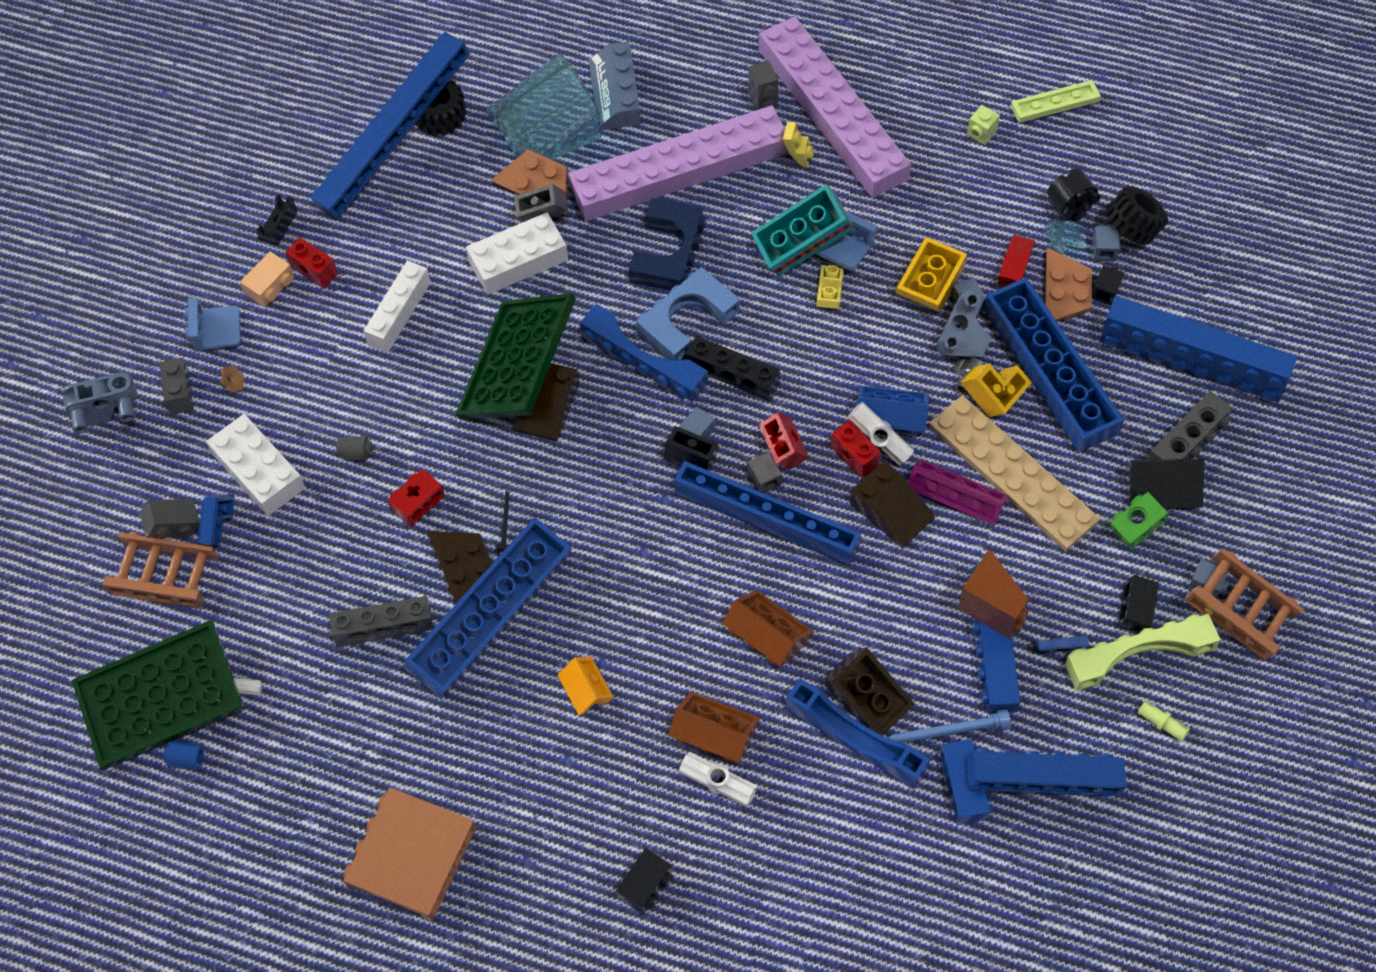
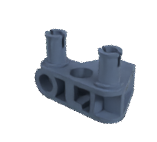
M963 288L937 342V350L942 356L949 358L973 357L977 359L983 357L991 337L975 319L984 301V297L980 296L977 292ZM956 322H960V323H961V327H960V328H957V327L955 326V323H956Z
M120 372L71 384L62 390L65 412L71 416L72 429L76 434L87 432L88 426L110 422L114 407H118L119 418L122 422H130L135 419L132 402L136 399L137 390L133 384L132 375L129 373Z

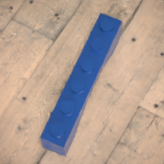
M597 303L580 322L581 335L588 342L593 341L606 353L614 354L624 364H630L637 368L642 375L655 379L660 386L673 390L681 399L693 402L708 384V371L691 360L663 359L640 350L622 333L617 324L615 314Z
M799 678L787 695L785 709L909 787L915 789L928 770L930 758L909 745L888 739L862 725L836 706L822 691Z

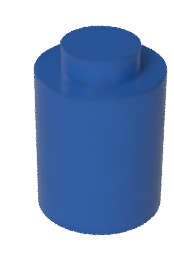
M172 741L164 749L163 760L167 762L168 767L200 770L204 761V746Z

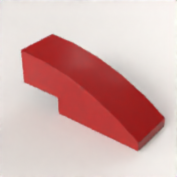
M1013 234L999 274L997 286L1005 287L1024 278L1035 240Z

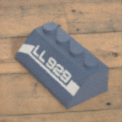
M630 41L608 44L589 60L598 130L641 125L640 107Z

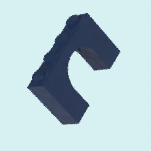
M651 197L646 213L647 228L672 233L682 240L683 245L677 252L668 256H654L634 252L629 267L630 283L671 291L674 286L680 285L688 278L690 274L689 267L694 266L696 259L695 248H699L701 243L700 231L704 230L707 217L703 216V207Z

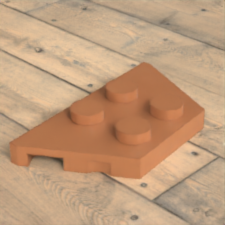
M531 150L525 151L492 179L493 183L519 195L554 184L564 190L566 196H568L566 184L568 168Z
M1047 248L1045 259V305L1056 321L1061 319L1066 321L1076 315H1083L1091 311L1092 269Z

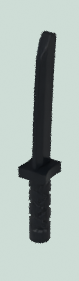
M505 491L501 544L496 545L498 557L509 546L506 545L509 491Z

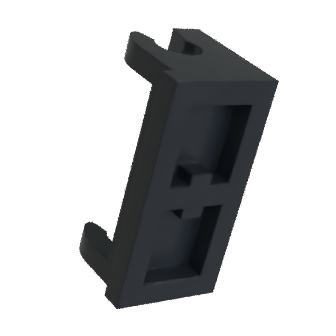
M280 194L275 198L276 206L264 227L259 225L257 229L259 240L277 246L280 244L298 212L293 197L287 196L285 202L281 199Z
M1133 575L1124 583L1117 624L1118 628L1141 632L1143 628L1152 627L1159 582Z

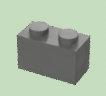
M769 60L748 67V95L756 110L772 105L774 108L778 107V77Z
M554 184L514 196L516 216L524 222L548 212L550 218L568 212L566 192Z
M183 357L160 362L164 402L170 414L193 411L190 374Z
M193 499L147 500L139 513L147 538H186L192 536L200 524Z

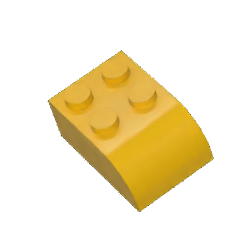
M925 237L898 284L896 294L940 312L952 293L953 286L958 282L965 269L967 254Z

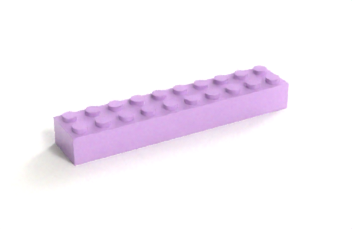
M796 16L759 33L760 53L766 60H769L773 70L871 198L909 180L911 163Z
M773 105L569 172L570 190L586 222L649 201L651 197L658 198L789 154L783 141L785 128Z

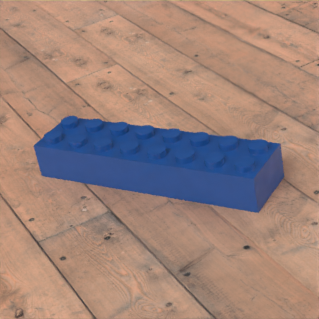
M1027 277L987 294L983 310L1077 451L1082 452L1120 434L1124 419Z
M1116 295L1108 312L1099 341L1109 347H1116L1130 354L1149 358L1153 362H1161L1172 366L1174 369L1184 370L1198 377L1208 378L1217 381L1221 385H1229L1240 389L1242 392L1252 393L1266 400L1279 402L1298 357Z
M534 517L404 662V669L442 700L569 557L572 547Z

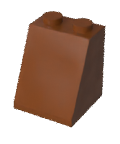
M988 550L963 587L958 609L1010 639L1014 632L1019 633L1026 622L1025 618L1029 612L1026 607L1029 599L993 552Z

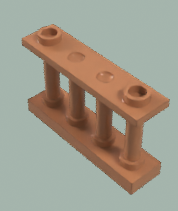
M136 532L119 534V539L124 547L127 548L118 575L114 577L105 576L102 583L109 595L202 609L205 600L197 587L205 561L218 560V556L211 545L200 543L197 545L159 538H147ZM136 550L150 551L141 579L137 581L129 580L127 576ZM159 553L172 554L165 581L161 584L151 583ZM182 557L196 558L188 585L184 588L175 587L174 582Z
M1223 548L1211 558L1212 561L1218 564V567L1205 586L1202 588L1198 585L1188 592L1184 600L1203 615L1209 614L1215 624L1260 658L1266 660L1275 655L1280 646L1274 643L1273 638L1287 617L1292 619L1298 616L1304 609L1298 605L1295 599L1283 594L1238 560L1234 553ZM1226 571H1229L1232 576L1238 579V582L1224 603H1222L1213 596L1212 592ZM1248 587L1259 596L1245 617L1241 618L1233 612L1232 608L1245 588ZM1266 602H1268L1279 611L1263 634L1253 627V622Z

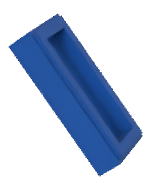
M1088 636L1034 641V649L1036 651L1085 647L1089 645Z

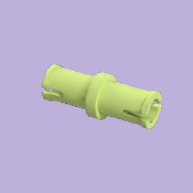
M1148 700L1142 704L1138 711L1139 715L1156 724L1157 729L1160 731L1162 729L1180 742L1185 739L1191 729L1172 718L1171 713L1168 711L1166 713L1149 703Z

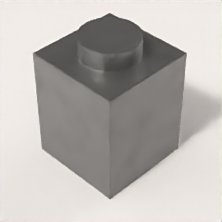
M769 452L763 455L757 454L748 461V474L759 492L766 493L782 485V474Z

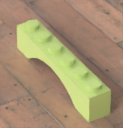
M1195 614L1179 623L1171 621L1164 624L1162 628L1155 630L1147 628L1135 636L1124 635L1115 642L1108 644L1107 642H1100L1088 650H1074L1068 655L1065 666L1075 690L1079 691L1099 685L1114 665L1134 654L1150 650H1169L1193 657L1216 650L1220 637L1209 614L1202 616Z

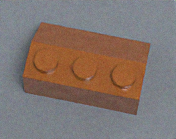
M757 589L736 599L722 622L733 635L740 636L748 642L752 649L760 651L767 656L771 663L780 667L790 662L815 632Z
M690 691L676 708L668 736L675 738L680 743L694 745L703 752L720 755L726 761L740 763L747 752L760 717Z

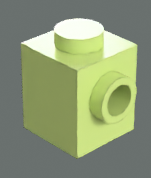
M981 105L969 119L967 135L986 145L997 132L1000 115Z

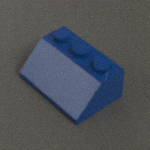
M859 385L857 405L863 401L883 421L888 422L895 432L898 429L906 430V433L918 435L920 432L925 433L929 393Z

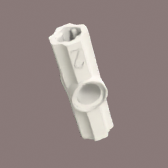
M863 401L848 415V418L870 438L871 442L886 452L899 466L914 452V449L892 430L891 425L883 421ZM883 429L888 435L884 438H879L875 435V431Z
M691 752L685 756L679 769V773L708 787L712 793L722 794L746 807L753 800L758 787L729 772L724 765L713 764ZM719 775L724 777L725 780L721 783H715L711 779Z

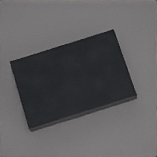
M1130 460L1129 507L1135 497L1140 494L1143 496L1149 492L1163 508H1203L1205 460Z

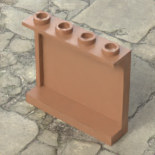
M389 787L387 793L383 794L378 802L379 810L376 816L371 817L367 824V834L364 840H360L356 846V856L352 864L349 863L345 868L343 874L344 883L348 889L352 890V887L421 914L423 919L433 923L477 828L472 819Z

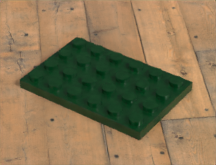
M571 293L502 301L455 415L460 420L531 415L576 301V298Z
M212 620L71 680L99 768L102 770L245 709L217 629Z

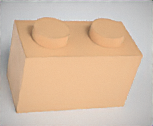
M269 252L240 281V284L246 296L265 308L269 302L275 300L278 293L285 286L291 283L294 274L289 263Z

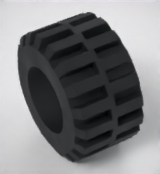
M450 80L416 121L415 125L420 130H424L426 134L432 133L433 136H438L441 133L442 135H447L446 132L450 131L452 133L455 131V128H460L461 122L465 121L466 106L463 91H461L459 84L456 85L455 81ZM439 104H443V105H444V106L439 107V108H431V107H433V106H435V105H439Z
M1134 186L1124 187L1106 208V215L1113 227L1128 240L1141 245L1150 244L1168 222L1167 213L1161 204L1152 195Z

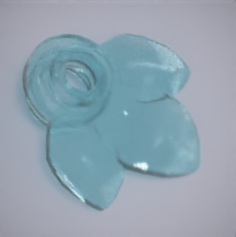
M1051 220L1045 226V235L1050 240L1052 248L1063 255L1068 247L1078 250L1085 249V240L1081 235L1085 230L1080 224L1072 221L1062 223L1057 220Z

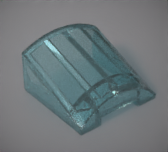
M560 53L486 108V113L495 127L498 126L514 151L516 159L525 151L531 150L554 160L601 138L600 117L597 107L574 68Z

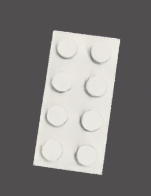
M548 212L466 246L469 263L487 295L568 261L567 246Z
M245 414L206 441L212 455L267 517L305 489L300 474Z

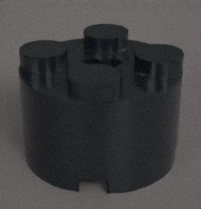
M1072 169L1069 171L1070 175L1064 177L1062 174L1053 181L1047 189L1048 197L1046 199L1062 219H1075L1079 221L1086 216V211L1100 200L1101 195L1081 169Z

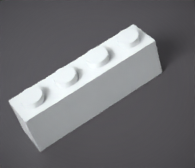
M406 261L364 329L368 346L386 353L389 352L431 283L426 267Z

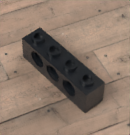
M695 336L686 352V360H691L706 369L708 377L767 401H771L780 384V369L699 336Z

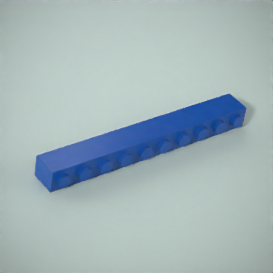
M445 31L435 41L434 45L422 57L414 70L409 73L402 85L396 89L389 101L383 105L377 116L370 121L368 127L355 140L347 153L342 156L335 168L328 173L322 184L315 189L310 198L320 210L336 220L339 219L469 57L470 52L463 41Z

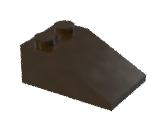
M551 363L531 415L516 416L513 431L558 442L579 386L578 369Z
M884 460L851 490L850 504L902 549L935 519L933 512L905 478Z
M867 647L856 648L822 681L836 699L867 728L882 736L915 705Z

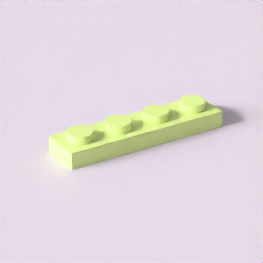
M1093 80L1012 101L1011 108L1018 123L1097 103L1100 101L1101 96Z

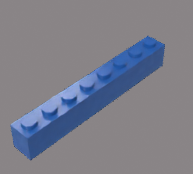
M686 461L683 462L674 479V490L677 495L847 565H851L860 546V532Z

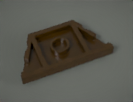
M429 531L430 541L456 604L491 566L492 561L480 533Z

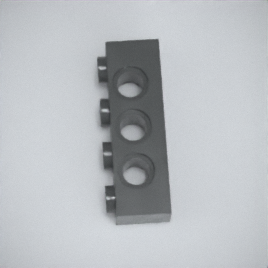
M1209 391L1151 450L1148 460L1189 459L1190 457L1195 459L1202 450L1201 446L1204 443L1209 444L1215 438L1219 427L1224 429L1230 422L1231 417L1229 415L1233 407Z
M427 596L329 614L331 634L337 648L434 629L432 610Z

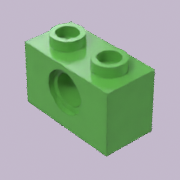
M1149 492L1143 496L1140 494L1135 497L1127 510H1120L1112 517V530L1130 550L1135 548L1168 520V512ZM1136 515H1141L1145 518L1139 524L1133 523L1131 519Z

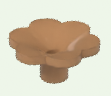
M234 365L223 367L221 369V385L227 387V390L231 393L243 390L242 382L244 381V376L238 372L237 367Z

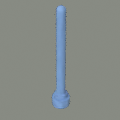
M1003 709L997 710L995 714H992V717L893 734L889 739L899 743H906L989 727L999 728L1002 731L1011 729V721L1008 710Z

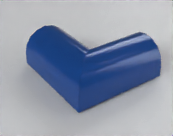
M233 494L214 495L203 498L198 543L205 545L221 543L223 520L233 517L235 501Z

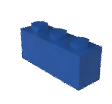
M972 739L942 744L939 752L957 825L988 820L990 811L993 810L990 795L986 796L985 791L969 790L966 760L973 751L978 750V747L973 746Z

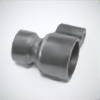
M959 357L953 370L963 377L959 379L955 386L960 393L971 396L960 382L974 367L985 365L983 361L973 357L969 358V360Z

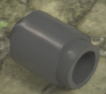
M344 437L343 439H338L337 456L344 460H368L369 455L373 454V443L369 441L368 437Z

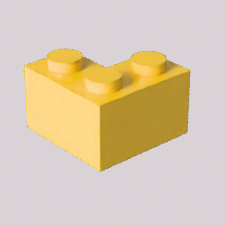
M988 363L974 367L960 383L986 415L993 417L1005 414L1032 382L1018 365L1002 369L997 373L993 366Z

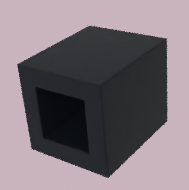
M1103 265L1093 288L1092 299L1111 306L1115 295L1117 296L1125 272Z

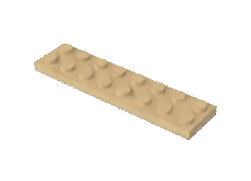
M963 395L929 422V428L999 492L1006 494L1008 500L1065 552L1099 523L1100 518Z

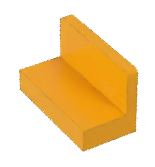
M575 657L558 673V677L578 715H584L594 704L609 703L614 698L592 657Z

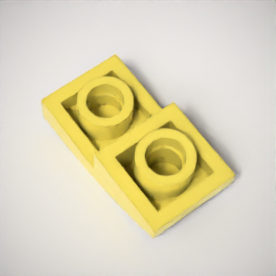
M787 122L783 137L784 144L790 155L802 167L808 168L809 160L814 155V147L810 145L809 138L802 136L801 132L798 131L796 122Z
M821 265L816 307L839 309L844 267Z

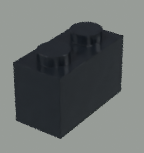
M675 426L665 443L663 460L680 467L686 461L710 471L716 460L719 443Z
M645 848L617 888V898L642 915L647 909L652 910L658 901V892L662 887L664 889L667 888L673 878L671 874L672 864Z

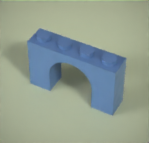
M702 267L696 272H691L683 283L674 286L665 298L659 299L653 308L647 313H642L636 321L637 334L666 359L684 360L686 352L691 345V340L681 333L670 321L672 315L677 310L686 306H698L707 310L723 325L740 312V299Z

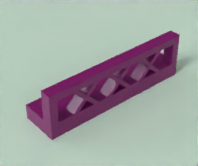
M920 459L913 467L908 481L915 492L993 525L996 524L1000 512L1008 499V496L1004 493L923 459Z

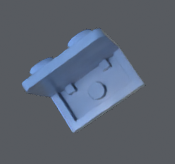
M846 212L855 229L825 247L816 255L853 271L874 245L877 225Z
M197 297L188 298V307L185 308L188 327H185V335L187 341H191L195 351L240 345V310L238 306L202 309Z

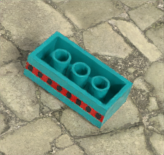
M825 184L751 232L769 269L780 277L851 232L855 227L837 194Z

